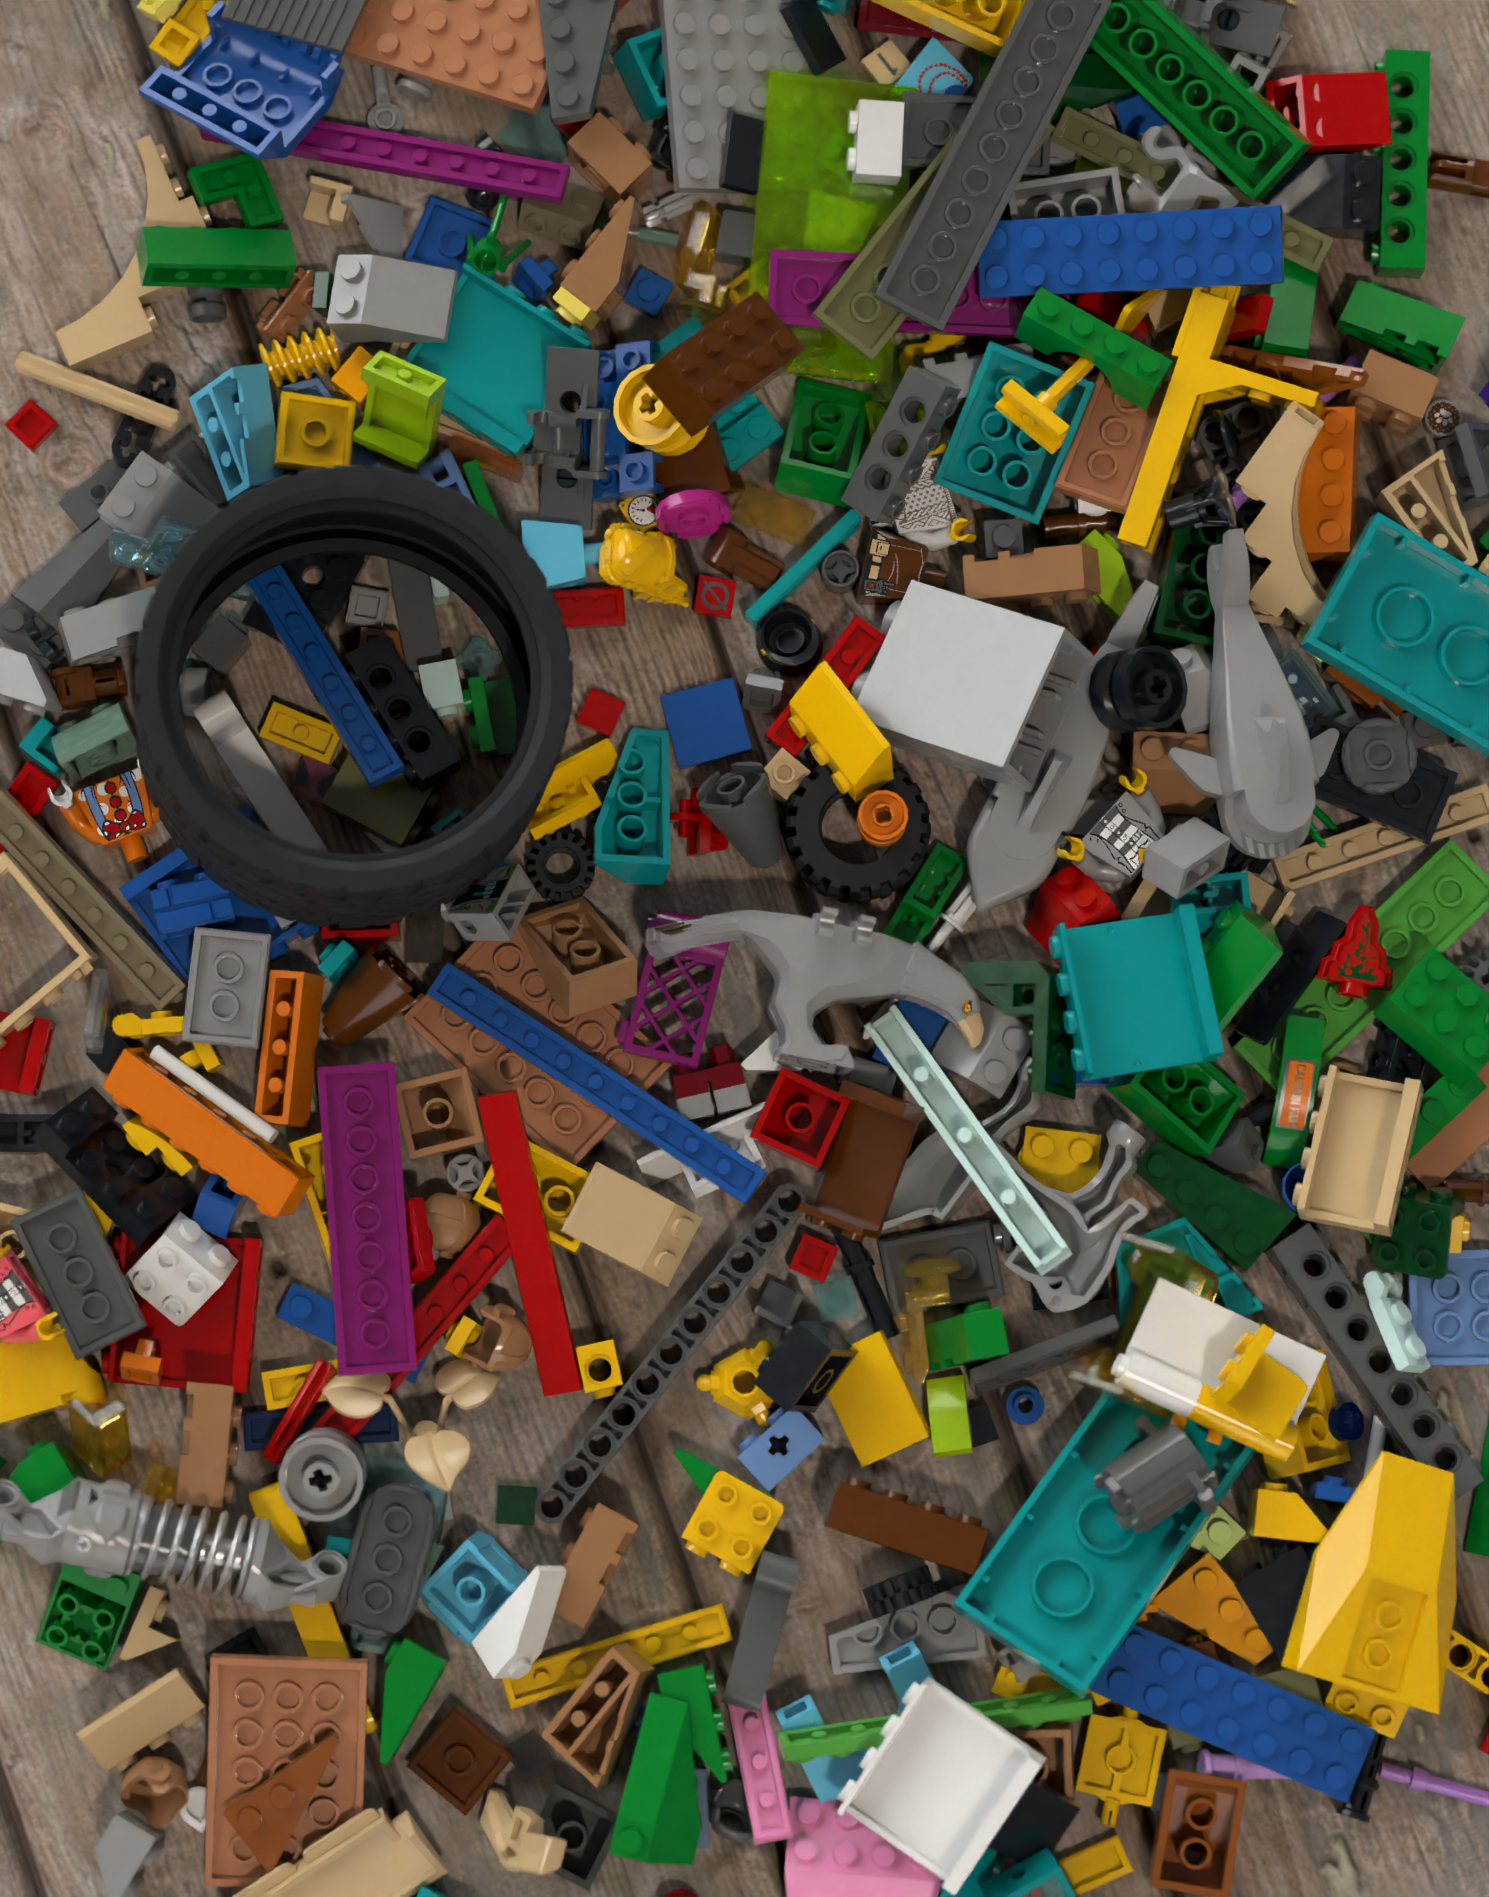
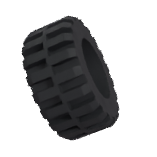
M819 765L814 768V773L809 777L805 776L801 781L797 792L792 796L789 803L785 837L793 866L797 867L800 877L807 884L811 883L817 888L818 893L825 897L827 895L837 898L838 902L848 904V901H859V904L871 903L873 899L880 898L883 900L892 896L894 891L905 887L910 882L911 877L918 872L928 849L931 835L930 811L927 802H924L921 796L922 790L916 782L912 783L908 779V773L901 767L898 769L893 767L894 779L877 790L894 792L904 800L908 808V821L904 834L897 843L890 845L886 852L878 859L865 864H851L834 856L827 848L822 835V822L828 809L839 799L850 795L848 792L842 794L838 790L831 777L833 772L827 765Z

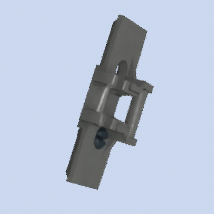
M1164 0V3L1210 47H1226L1271 59L1287 10L1285 6L1261 0H1206V2L1197 0Z
M547 347L545 409L527 411L526 424L534 425L533 448L525 453L526 466L542 464L540 521L574 524L582 526L583 530H592L594 479L603 480L608 478V470L604 469L606 422L607 419H610L611 410L599 408L598 405L601 350ZM566 391H574L581 397V407L577 411H570L564 407L562 397ZM582 418L592 419L590 465L581 462Z

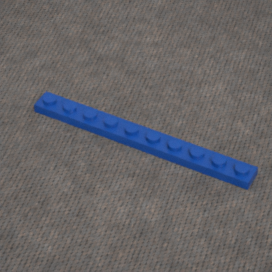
M449 962L446 963L427 991L428 997L744 1205L747 1204L767 1174V1171Z

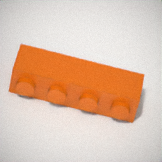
M270 969L255 1114L270 1125L309 1129L325 978L323 976L301 971Z

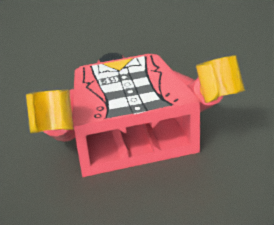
M8 1244L4 1248L0 1247V1339L6 1344L34 1343L42 1339L51 1340L64 1333L65 1328L57 1329L52 1322V1319L58 1316V1313L56 1311L50 1313L53 1310L47 1298L11 1249V1246Z

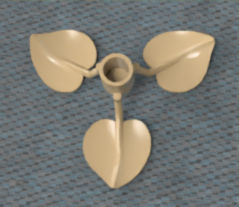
M456 1359L448 1362L439 1369L435 1378L436 1390L446 1396L441 1404L438 1423L424 1420L419 1422L414 1429L409 1426L394 1398L387 1394L391 1387V1379L386 1373L339 1377L337 1374L323 1387L321 1395L337 1412L355 1419L372 1416L382 1408L383 1401L388 1403L405 1432V1438L409 1440L404 1448V1456L408 1466L425 1481L444 1491L450 1492L457 1477L467 1465L471 1451L470 1444L465 1436L456 1431L445 1430L448 1407L452 1401L459 1408L466 1410L476 1408L485 1403L493 1395L499 1384L500 1372L494 1371L492 1373L479 1365L473 1368L467 1359Z

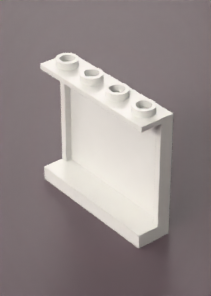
M928 1677L921 1685L914 1682L902 1699V1702L907 1707L900 1717L894 1714L890 1717L880 1732L885 1737V1740L878 1750L872 1746L859 1764V1767L864 1769V1772L857 1782L852 1779L847 1782L838 1796V1799L843 1803L836 1813L840 1816L845 1812L852 1815L943 1879L945 1882L941 1887L955 1896L1047 1758Z

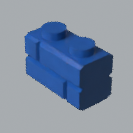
M204 872L196 874L194 876L195 881L180 884L178 879H170L158 883L157 889L151 890L150 895L161 941L194 934L195 927L216 929L236 924L229 890L225 891Z

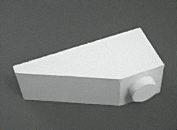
M536 1566L471 1642L493 1679H519L531 1670V1664L542 1653L567 1573L564 1566Z

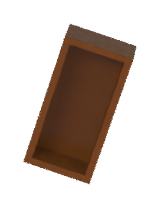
M756 291L663 355L642 379L687 433L693 437L782 374L802 354L805 347Z
M850 1476L847 1483L838 1482L824 1527L970 1575L975 1574L989 1531L981 1528L983 1520L962 1513H958L956 1520L944 1516V1507L922 1501L920 1507L906 1503L908 1495L890 1489H885L883 1495L869 1491L871 1483Z

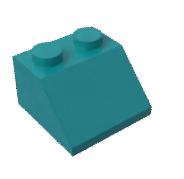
M659 28L626 40L612 56L643 123L668 115L661 29Z

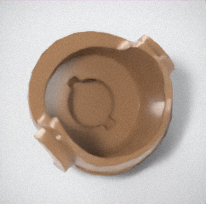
M457 1190L455 1196L438 1192L424 1201L428 1227L434 1239L432 1249L441 1251L439 1256L441 1258L455 1260V1256H460L481 1232L478 1204L471 1201L472 1195Z
M501 1303L495 1306H483L481 1313L486 1317V1320L483 1324L480 1340L475 1345L464 1349L462 1356L470 1361L473 1368L479 1365L492 1373L494 1371L512 1372L522 1366L531 1352L532 1340L530 1331L512 1307Z
M144 1756L124 1774L121 1781V1800L128 1808L144 1814L146 1822L151 1829H162L171 1822L188 1802V1780L186 1773L170 1759L160 1756Z

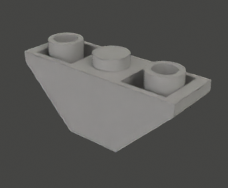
M0 647V704L11 707L13 701L24 704L23 711L44 717L46 711L60 715L62 706L42 662L27 654Z

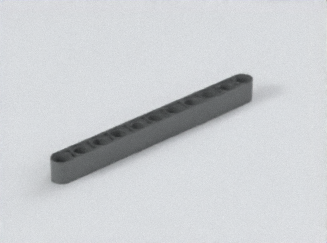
M784 1184L775 1190L538 1495L535 1501V1511L541 1521L547 1524H557L569 1516L801 1217L803 1212L798 1209L794 1212H785L778 1204L779 1197L786 1192L795 1193L799 1197L800 1203L806 1204L805 1192L799 1186ZM763 1222L773 1224L777 1230L775 1239L768 1243L759 1241L754 1233L756 1226ZM740 1252L749 1254L754 1262L752 1269L746 1273L736 1272L731 1265V1260L735 1254ZM717 1282L725 1284L730 1291L729 1298L720 1304L712 1302L707 1295L709 1287ZM699 1313L706 1319V1327L701 1333L691 1334L685 1329L684 1320L689 1314ZM669 1343L679 1345L683 1351L681 1360L673 1365L664 1363L660 1357L662 1347ZM646 1373L655 1375L659 1381L657 1391L651 1395H643L637 1389L639 1377ZM621 1404H628L635 1411L633 1422L626 1426L618 1425L613 1418L615 1408ZM598 1434L608 1436L611 1441L609 1453L602 1457L593 1455L589 1448L591 1439ZM573 1465L583 1466L588 1474L585 1484L580 1487H572L566 1481V1472ZM551 1495L558 1496L564 1505L562 1513L556 1518H549L542 1511L544 1499Z

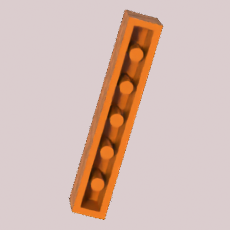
M142 1047L124 1049L102 1085L105 1090L112 1094L111 1099L117 1105L135 1111L141 1116L140 1121L152 1130L163 1132L170 1138L169 1143L182 1152L191 1153L199 1159L198 1165L209 1173L219 1174L228 1181L227 1186L233 1192L251 1198L257 1203L256 1208L268 1217L276 1218L293 1215L316 1177L280 1149L265 1141L151 1059L150 1053Z

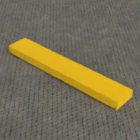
M719 1603L536 1660L531 1664V1670L519 1679L502 1678L510 1708L513 1709L578 1689L612 1646L627 1643L652 1666L732 1641L733 1637L723 1605Z

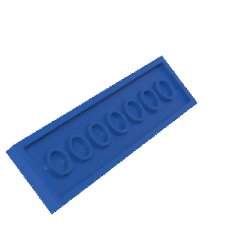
M1271 205L999 221L979 259L980 298L1034 297L1040 286L1055 295L1284 284L1282 206Z
M1137 1625L1130 1631L1089 1690L1345 1803L1348 1802L1377 1731Z

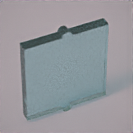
M545 97L537 115L514 110L512 112L513 118L498 136V140L520 156L561 163L565 156L569 157L567 142L570 139L553 126L550 100Z

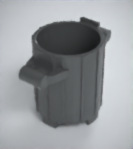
M1147 1416L1138 1417L1135 1421V1426L1141 1442L1101 1468V1473L1093 1478L1097 1490L1104 1486L1106 1487L1108 1499L1118 1513L1114 1516V1519L1124 1531L1132 1527L1135 1534L1138 1532L1145 1533L1192 1500L1201 1508L1205 1515H1212L1217 1510L1213 1490L1219 1487L1216 1473L1214 1471L1209 1472L1207 1465L1185 1433L1175 1424H1171L1169 1420L1156 1428L1151 1424Z

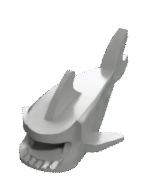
M1243 528L1230 529L1223 534L1222 544L1211 545L1208 548L1207 583L1210 601L1215 613L1209 727L1210 756L1175 747L1170 749L1168 757L1199 793L1216 798L1222 831L1227 837L1231 838L1230 843L1236 849L1246 855L1259 859H1276L1287 856L1296 850L1305 841L1309 833L1311 815L1315 807L1316 798L1314 786L1319 782V778L1327 769L1339 738V731L1335 728H1330L1310 740L1295 696L1249 605L1250 567Z

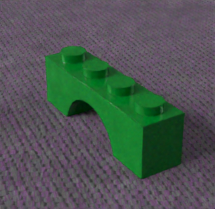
M1041 286L1023 313L1014 336L1046 355L1057 351L1077 354L1089 360L1106 375L1113 393L1145 411L1163 384L1173 362Z

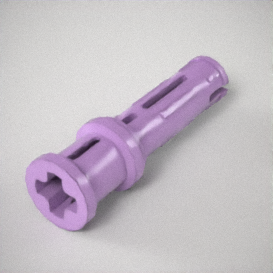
M1201 1749L1198 1753L1197 1773L1240 1781H1245L1246 1779H1290L1233 1753L1216 1754L1210 1753L1208 1749Z

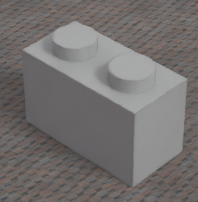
M1193 817L1181 826L1174 827L1169 834L1160 840L1153 841L1148 845L1143 855L1145 863L1142 878L1178 900L1224 869L1231 838L1200 819Z

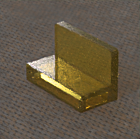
M76 1398L68 1401L73 1449L100 1478L132 1459L127 1409L118 1399L94 1414H91Z

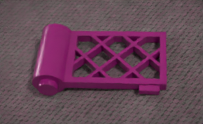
M659 908L656 915L649 914L646 929L701 918ZM730 942L701 946L670 956L669 958H672L678 969L662 979L658 977L653 969L655 958L647 952L630 1021L622 1019L617 1043L624 1044V1053L697 1070ZM680 960L689 963L683 966ZM698 965L714 968L711 981L699 988L696 987L687 971ZM651 975L655 983L648 986L649 978ZM682 975L692 992L674 1001L664 985ZM659 988L669 1005L651 1015L643 1003L644 998ZM709 989L707 999L705 1001L701 994ZM696 997L704 1009L703 1015L688 1024L678 1007ZM673 1010L683 1027L665 1037L655 1020ZM642 1011L646 1018L638 1022ZM648 1024L651 1025L660 1041L649 1047L633 1044L636 1031ZM699 1026L698 1034L696 1037L692 1029ZM687 1033L695 1045L692 1058L675 1054L669 1042ZM664 1046L667 1052L657 1049Z

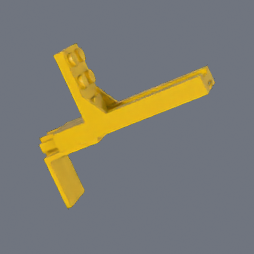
M1242 286L1193 289L1171 354L1176 361V365L1117 536L1121 543L1127 547L1154 555L1167 517L1164 502L1174 497L1204 405L1248 395L1247 397L1251 398V403L1268 409H1272L1274 404L1284 406V409H1287L1295 400L1317 417L1320 416L1324 402L1318 392L1219 362L1220 354L1225 346L1236 314L1235 306Z

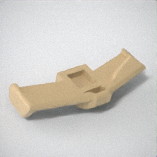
M489 1787L479 1823L496 1852L499 1863L510 1872L522 1871L544 1875L558 1870L566 1849V1840L545 1836L544 1819L527 1807L515 1806L513 1812L507 1801L508 1795L506 1791L501 1788Z

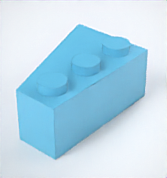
M267 363L233 366L189 398L227 501H231L252 488L256 489L263 483L282 476L281 468L273 467L276 427Z

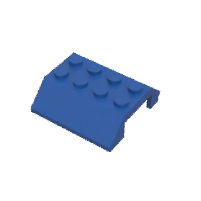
M219 0L206 14L210 30L208 37L176 72L160 65L138 89L139 95L258 160L287 158L331 108L345 71L340 68L343 55L331 50L321 49L317 46L314 48V46L307 43L290 40L282 36L260 31L259 29H252L235 22L225 21L221 19V15L226 3Z

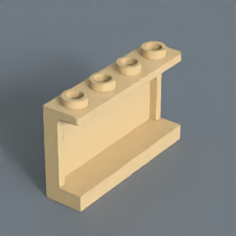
M1330 1065L1328 1075H1321L1317 1096L1322 1098L1319 1111H1313L1311 1116L1309 1133L1314 1134L1311 1147H1305L1302 1154L1301 1169L1305 1170L1303 1183H1296L1292 1205L1297 1206L1299 1217L1302 1220L1391 1237L1423 1097L1421 1080L1406 1078L1405 1083L1402 1084L1343 1073L1339 1071L1338 1066Z

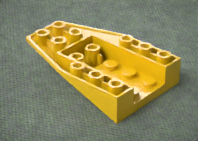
M1386 1451L1380 1452L1314 1551L1281 1666L1439 1715L1457 1598L1454 1473Z

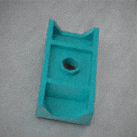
M695 315L657 343L660 345V352L652 353L653 364H656L663 355L704 328ZM753 394L716 420L731 473L734 475L743 465L766 448L777 445L785 440L784 430L764 404H760Z

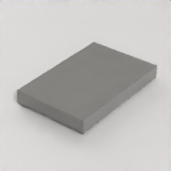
M195 927L181 1041L259 1050L272 935Z

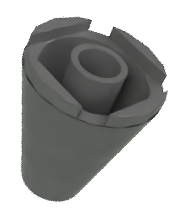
M753 761L731 764L730 766L733 771L721 775L718 770L701 784L696 792L699 808L750 866L762 869L770 868L779 861L784 849L768 773L761 763Z

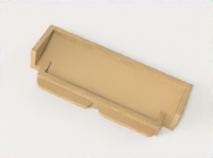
M382 1807L377 1810L369 1808L307 1847L303 1852V1858L296 1863L288 1862L281 1864L232 1897H411L420 1891L422 1886H428L448 1873L446 1865L408 1810L390 1820Z

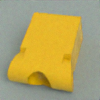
M59 1323L54 1324L57 1329H61ZM64 1333L51 1340L42 1339L34 1343L6 1344L5 1342H0L1 1427L70 1405L109 1403L101 1373L91 1366L88 1362V1356L79 1361L76 1360Z

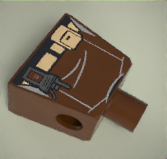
M872 527L856 604L890 606L897 600H903L911 580L944 589L947 571L925 567L928 548Z

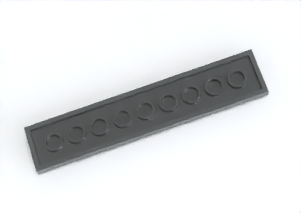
M1111 0L1025 1L873 296L875 299L938 333L943 331L1110 6Z

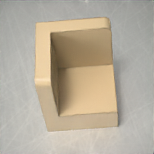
M311 175L308 182L311 191L303 214L304 220L346 232L352 211L348 205L342 204L340 200L341 195L347 193L355 194L354 188Z

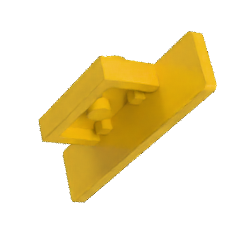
M606 738L556 764L537 810L528 825V829L535 841L547 834L554 833L559 828L578 818L587 816L591 811L602 806L592 785L609 777L616 771L620 759L610 739Z

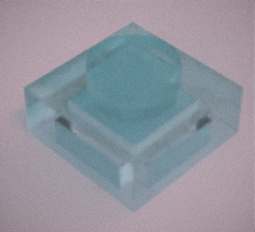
M852 1278L814 1285L821 1323L859 1317Z

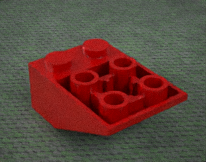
M1385 72L1301 74L1266 81L1267 101L1313 143L1304 155L1348 154L1393 145Z

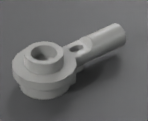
M374 66L371 69L376 105L368 114V127L373 130L400 134L404 127V116L400 108L391 103L387 69Z

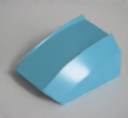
M478 1530L427 1580L420 1598L424 1606L457 1640L472 1646L471 1642L527 1578L528 1573L495 1541L493 1536Z

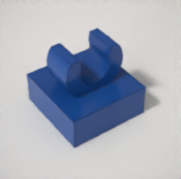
M528 256L518 264L511 281L526 295L528 301L534 307H537L546 301L554 285L553 280L555 277L553 274L559 268L550 258L545 259L538 265L531 256Z

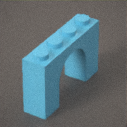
M913 1640L879 1658L896 1692L898 1714L903 1713L907 1707L902 1702V1699L912 1684L916 1682L921 1685L928 1677L933 1679ZM810 1695L775 1712L784 1731L825 1725ZM868 1749L853 1751L851 1755L842 1758H835L830 1755L815 1757L812 1761L801 1764L821 1803L827 1800H838L839 1794L850 1779L855 1782L858 1781L864 1772V1769L859 1767V1764L869 1751Z

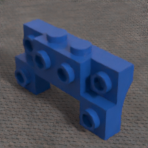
M651 340L617 344L616 349L600 351L599 408L611 410L610 419H607L604 464V469L608 470V478L603 480L594 479V501L601 504L619 502L635 496L664 493V485L656 482L655 469L656 463H663L662 455L654 451L642 452L640 445L629 441L618 430L613 416L614 398L620 383L631 371L646 364H653L652 353L660 352V345ZM584 419V435L581 440V449L585 460L590 462L592 419Z

